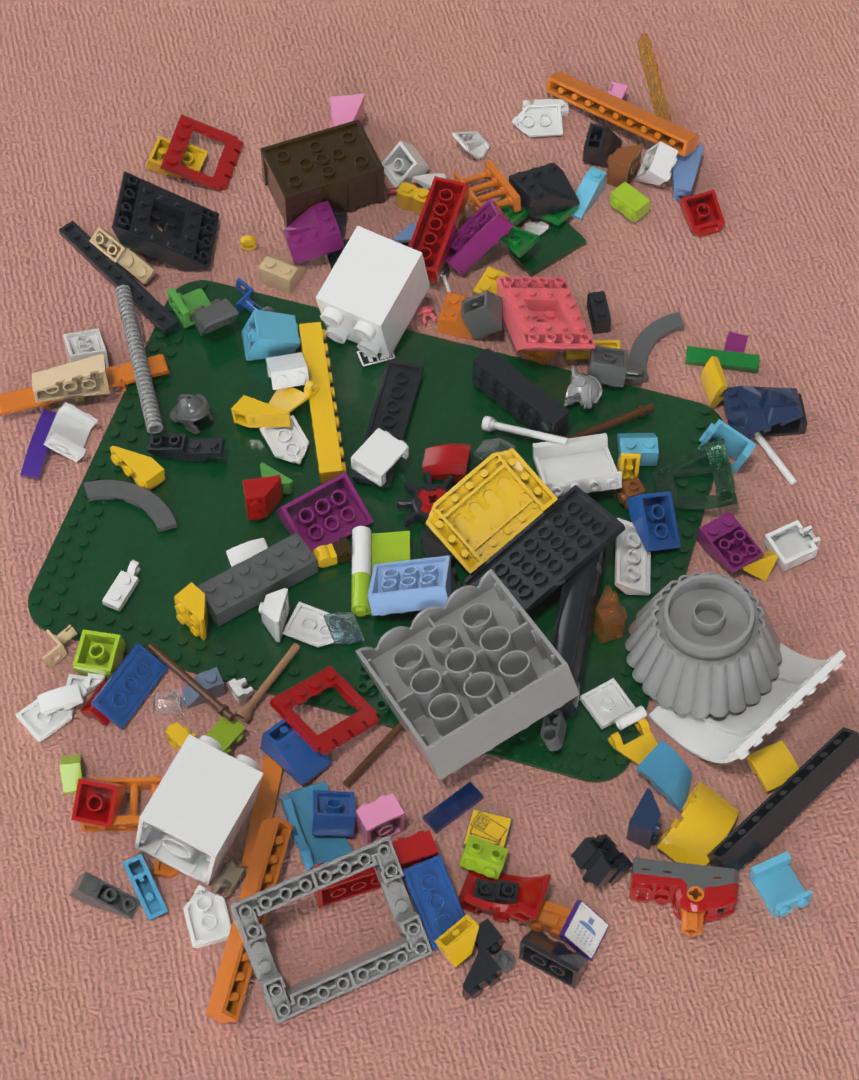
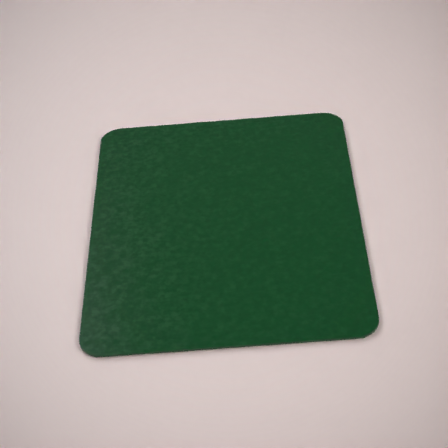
M207 280L189 282L176 289L177 293L180 292L181 295L201 288L210 303L219 298L221 300L227 298L234 307L244 296L233 286ZM258 292L253 293L252 300L260 307L269 306L276 313L295 315L299 337V324L321 322V328L326 331L324 321L320 318L321 312L318 307ZM167 300L164 307L179 321V326L166 335L155 326L145 347L146 357L163 354L170 372L169 374L151 378L163 430L156 434L147 432L136 382L129 383L28 597L30 616L39 628L45 632L48 629L53 635H58L70 624L77 632V635L71 638V640L80 642L83 630L121 635L126 643L124 651L126 655L138 642L146 649L150 643H153L184 671L199 674L217 667L223 682L228 683L234 678L236 681L245 678L247 685L244 687L248 688L251 686L256 691L291 646L297 643L300 649L267 690V694L277 696L329 666H332L358 692V683L362 681L367 682L370 676L362 678L359 675V667L362 663L356 650L363 647L376 648L379 640L387 631L399 626L411 627L414 618L421 611H411L403 614L393 613L385 616H356L351 611L352 560L329 567H318L317 573L288 588L290 610L285 626L298 603L302 602L335 616L351 615L362 640L359 642L347 640L348 643H345L343 639V641H337L318 648L282 634L280 642H276L262 622L259 605L219 627L208 613L207 639L205 640L199 636H194L190 628L186 624L182 625L176 618L175 595L191 582L195 586H199L232 568L226 554L227 550L260 538L266 540L269 548L291 536L276 510L322 484L320 482L309 399L290 412V416L294 415L309 441L301 464L275 458L259 428H248L235 423L233 420L231 408L243 395L269 403L276 392L272 388L271 377H268L266 359L248 361L245 357L242 330L252 313L243 308L238 312L239 314L234 322L201 336L195 324L186 328L183 327ZM405 330L393 351L395 358L390 360L424 366L403 440L409 446V457L405 459L401 456L398 459L390 488L353 481L354 470L351 468V457L363 444L387 361L363 367L357 351H360L357 348V343L346 339L345 343L341 344L333 341L326 335V340L323 341L328 345V354L325 355L326 358H330L331 368L328 369V372H332L333 379L330 387H334L335 398H332V402H336L337 413H334V415L339 418V428L336 429L337 432H341L342 443H339V447H343L344 458H341V462H345L346 474L373 520L372 523L365 526L370 528L372 534L410 531L411 560L424 558L421 545V530H424L425 523L417 520L410 526L405 527L404 518L413 513V510L397 508V499L413 498V495L405 490V482L407 480L418 488L426 485L425 473L422 468L426 448L452 443L471 444V456L468 461L467 475L484 458H488L492 453L514 448L539 477L533 460V443L544 442L543 440L497 429L491 432L482 430V421L485 416L494 417L499 423L528 429L524 423L516 420L509 411L501 408L499 403L494 399H490L485 392L473 385V360L486 349ZM301 343L300 347L296 349L295 353L302 352ZM495 352L565 407L566 392L571 384V370L547 364L543 366L535 361ZM601 384L602 396L597 403L592 404V408L584 409V406H581L579 402L565 407L570 413L568 433L564 437L567 438L633 411L640 405L643 407L652 403L654 410L645 413V416L635 417L596 434H607L608 449L617 469L619 458L618 433H655L659 449L657 466H639L638 478L645 488V494L671 491L681 548L651 551L650 595L644 596L626 595L615 586L616 538L607 545L580 696L614 678L636 708L643 706L646 711L650 696L644 693L642 689L643 683L634 680L632 676L634 668L630 667L626 661L627 655L630 653L625 647L626 640L631 636L628 629L636 619L637 612L669 582L677 580L680 576L687 573L718 467L714 456H709L704 447L701 451L698 449L701 444L699 439L711 423L715 425L718 419L722 420V418L708 405L627 384H624L623 387H611L607 384ZM305 385L294 386L293 388L304 392ZM181 394H201L209 403V412L214 418L211 421L207 416H204L202 419L193 422L200 431L197 435L186 430L180 422L174 423L170 418V413L177 405V399ZM186 434L188 438H224L226 441L223 457L208 458L207 462H190L165 458L149 453L147 448L150 435ZM116 446L152 457L164 469L165 480L150 492L159 497L170 509L177 523L176 528L158 532L156 525L147 515V512L122 499L88 500L84 487L85 482L117 480L137 485L131 476L128 477L124 473L120 465H115L112 462L110 447ZM720 449V452H719V454H718L719 459H720V456H721V453H722V450H721V449ZM263 462L293 480V492L282 495V501L267 518L248 521L243 480L261 478L260 464ZM432 479L433 484L442 485L444 483L443 480ZM453 482L450 489L457 484V482ZM619 489L586 493L615 518L632 522L629 509L626 510L624 505L618 500L617 494ZM351 534V535L347 536L346 538H347L348 543H349V545H350V547H351V550H352V534ZM453 556L451 567L456 569L454 582L458 583L459 588H461L460 583L470 574ZM134 560L140 563L138 567L141 569L136 576L139 582L121 611L119 612L103 605V598L121 570L127 572L130 562ZM562 585L528 613L529 617L550 643ZM338 623L341 631L345 632L343 629V625L341 623ZM375 685L368 694L361 696L374 708V704L379 698V690ZM334 686L324 689L321 694L316 697L312 696L307 702L303 703L346 716H351L358 712L340 695ZM579 696L575 715L564 718L567 722L563 746L559 750L550 751L543 742L540 734L543 723L542 717L528 728L519 731L484 754L581 781L599 783L618 777L631 763V760L610 745L608 741L610 735L618 732L622 738L623 745L638 738L640 733L635 727L637 722L623 730H619L616 723L601 729L583 705ZM391 708L388 716H377L379 718L378 724L394 728L399 722Z

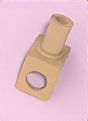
M70 624L58 635H53L48 629L46 630L49 638L56 645L55 648L43 656V659L50 668L68 655L64 644L77 635V632ZM58 653L54 660H50L53 654Z

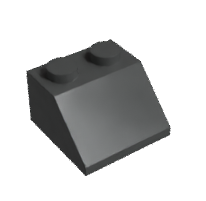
M219 298L212 301L208 307L203 305L196 308L192 319L200 335L203 336L234 322L239 313L227 298L224 300Z

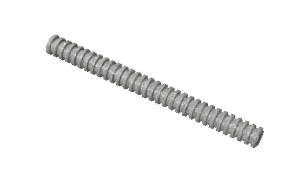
M120 285L115 289V296L148 433L156 434L163 430V424L133 297L129 286Z

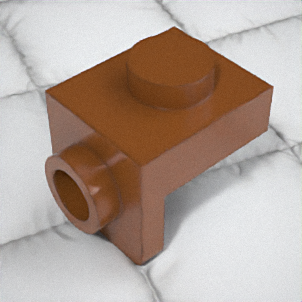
M638 477L623 481L622 488H619L617 494L618 500L628 510L627 499L639 494H645V488Z

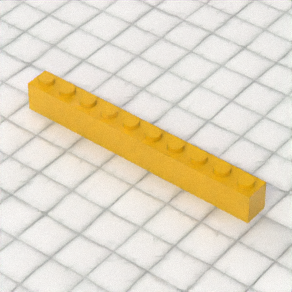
M321 322L299 324L302 354L308 368L309 380L319 387L318 392L309 398L320 482L322 484L346 472L345 462H341V458H344L343 447H339V443H342L341 432H337L336 429L339 428V418L334 415V413H337L336 402H332V398H335L334 387H330V383H333L332 372H328V369L331 368L330 358H326L325 355L328 354V345L323 341L326 340V331L321 328Z

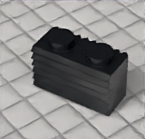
M605 292L588 293L586 308L592 333L610 332L611 316Z

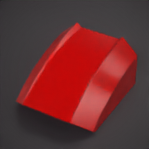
M715 190L690 197H682L679 201L688 226L697 236L702 237L717 233L725 225Z
M452 443L426 448L422 464L424 473L429 471L432 479L443 481L449 475H452L453 482L458 483L467 475L468 461L471 456V444Z

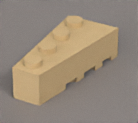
M104 353L32 373L35 402L109 394V379Z

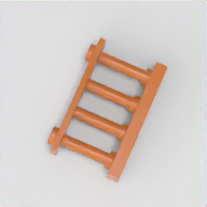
M492 160L485 162L484 172L463 179L457 171L453 172V181L466 184L485 178L490 180L469 188L467 203L474 213L483 206L482 202L497 197L504 198L495 202L499 208L508 206L514 212L521 211L520 195ZM492 187L497 189L477 197L474 194Z
M157 775L142 778L89 777L125 785V790H130L129 814L117 815L111 828L80 822L81 831H137L141 816L138 815V791L151 790L152 797L163 777Z

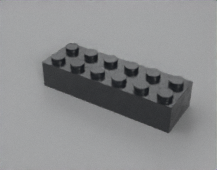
M487 348L473 360V385L485 392L490 399H494L499 403L501 408L509 411L516 420H520L530 430L561 437L568 433L570 411L495 352Z

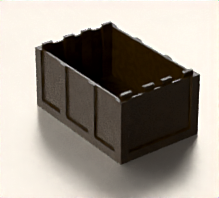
M359 119L261 148L263 182L265 186H268L284 219L285 227H288L311 206L321 202L329 201L334 213L352 211L367 204L385 201L384 167Z

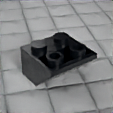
M590 123L584 144L582 162L609 166L607 160L611 154H614L616 149L621 148L622 140L608 126Z

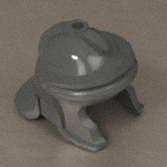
M181 394L177 399V405L170 413V418L174 423L180 422L186 430L196 435L200 431L193 422L202 419L204 416H207L211 421L214 418L209 412L208 401L201 394Z

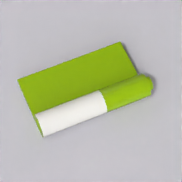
M365 526L353 528L351 611L356 616L372 615L368 592L374 564L411 560L410 531L372 534L370 528Z

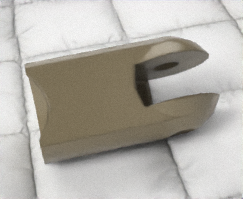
M229 860L214 884V893L221 887L227 889L223 898L229 897L245 873V868H239L232 860Z

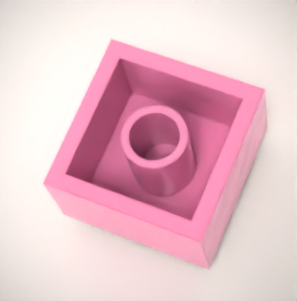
M393 793L382 795L376 801L370 804H363L356 810V829L365 845L386 836L391 838L404 832V811Z

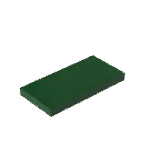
M565 220L560 225L554 224L540 235V242L520 258L512 250H510L509 255L532 277L584 246L586 239Z

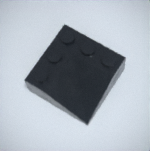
M548 163L544 166L534 167L509 176V183L520 195L521 206L533 218L580 205V201L565 173L555 163Z

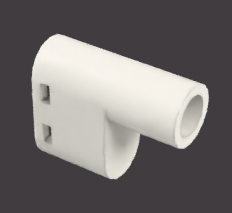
M639 706L615 719L616 726L619 730H623L646 717L647 713L643 706Z

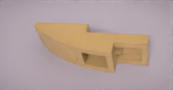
M98 227L90 239L94 246L111 260L123 266L143 284H148L157 271L146 262L143 256L134 249L120 244L117 237L101 227Z

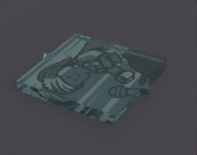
M352 612L324 614L323 617L334 644L347 643L350 645L351 643L363 642L365 640Z

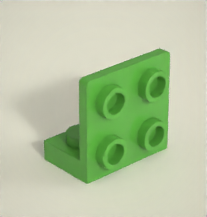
M174 287L167 289L169 304L184 328L195 324L192 315L196 308L203 305L205 307L211 305L201 288L181 295L180 292L177 293Z

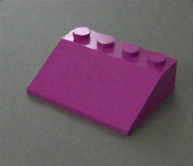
M346 472L276 510L290 535L297 532L312 553L318 546L328 545L339 541L341 537L351 535L353 528L367 526L373 522Z

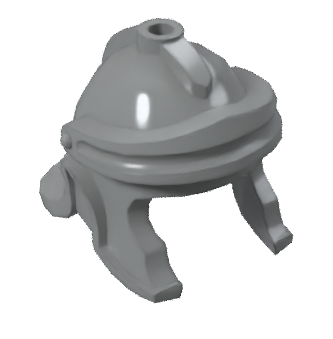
M576 365L573 366L571 384L566 392L564 406L567 407L575 402H579L581 406H584V409H590L592 404L597 403L602 396L601 384L598 379L591 375L579 374Z

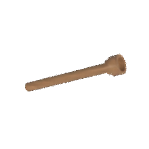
M297 643L291 646L249 702L237 709L234 714L239 720L248 723L252 717L253 708L300 649Z

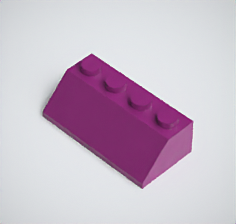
M491 198L455 233L446 259L462 275L469 271L476 261L483 258L485 253L491 247H494L498 240L508 234L513 227L510 219Z

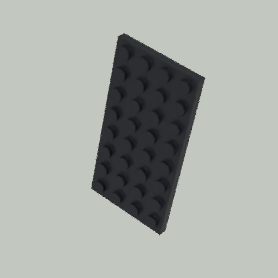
M575 485L463 580L460 585L462 587L468 585L477 587L483 575L492 569L528 614L626 528L623 523Z

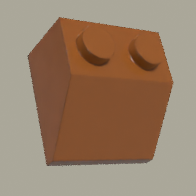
M642 144L618 148L613 155L609 156L607 160L609 166L606 171L607 184L616 188L623 182H627L630 185L641 165Z

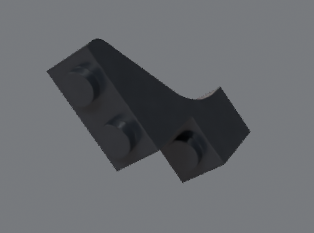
M488 918L478 924L479 930L475 940L478 954L463 983L462 996L465 1000L479 996L483 991L482 989L488 985H495L501 977V968L491 955L501 950L503 937Z

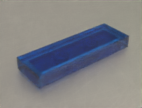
M470 781L425 814L423 820L437 834L483 799V794Z

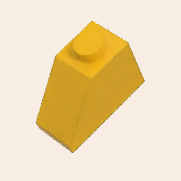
M466 914L434 941L443 956L455 968L472 954L479 925Z

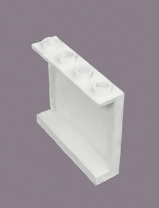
M606 433L568 438L567 445L549 441L533 443V460L539 477L556 497H562L575 485L585 493L622 488V472H617L608 449Z

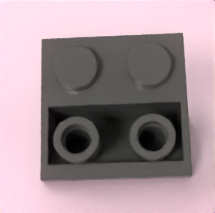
M484 291L462 301L461 318L474 340H479L502 330L501 296L490 291Z

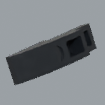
M186 434L150 435L147 451L175 460L207 462L208 458L223 457L226 441L224 438H188Z

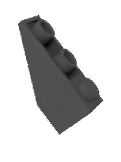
M87 871L77 878L70 893L71 897L89 906L131 920L140 904L139 899Z

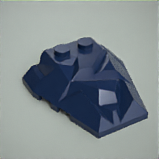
M736 386L726 388L722 393L728 425L749 440L755 438V433L762 430H765V432L771 431V426L778 423L783 426L803 417L797 388Z

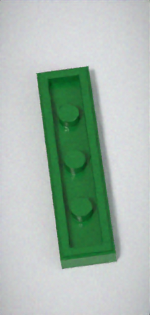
M687 346L685 364L705 366L708 360L714 356L718 357L722 369L758 373L760 355Z

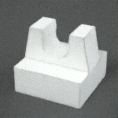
M234 678L228 682L229 692L239 706L245 704L246 699L254 693L251 686L243 689L247 685L245 678L237 681Z

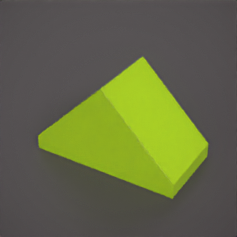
M81 754L60 756L59 767L64 794L76 793L78 779L83 778Z

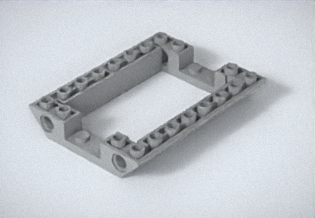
M389 836L230 904L238 933L264 1000L276 1024L433 954L419 914L414 912L401 878L404 874ZM373 866L400 938L286 988L265 940L266 934L263 926L258 921L256 914L261 916Z

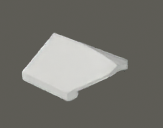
M478 131L454 132L452 134L460 145L478 160L484 158L490 147Z

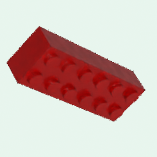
M434 176L408 246L422 252L428 280L434 283H438L469 198L468 184Z
M430 830L425 832L418 831L413 836L400 837L392 842L402 870L438 856V850ZM318 863V864L314 865V866H313L312 868H310V869H313V868H315V867H317V866H320V865H322V864H324V863ZM372 866L313 893L318 907L321 908L380 889L381 886Z

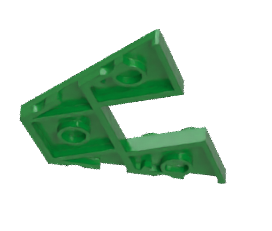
M578 205L537 218L560 225L578 210ZM505 206L500 209L510 219L513 227L501 240L520 258L540 242V235L515 227L530 215L522 206L521 211L514 212L511 207Z

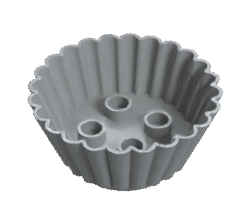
M711 571L705 574L694 572L690 576L682 575L677 580L669 582L637 612L636 619L628 629L631 636L626 640L625 647L630 653L627 655L626 661L630 667L634 668L632 672L634 680L643 683L642 689L644 693L649 696H656L658 704L664 707L672 706L674 711L679 714L691 712L695 717L704 718L709 714L715 717H724L728 711L739 713L745 709L746 704L753 705L758 703L761 697L760 693L770 691L772 687L771 680L779 675L777 664L781 661L782 654L778 648L780 639L774 630L772 621L751 589L742 586V583L737 579L730 580L726 574L716 575V573Z

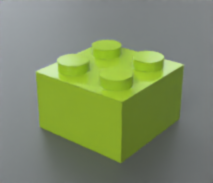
M83 630L73 667L79 675L88 676V673L105 675V679H109L122 662L126 643L122 636L118 634Z

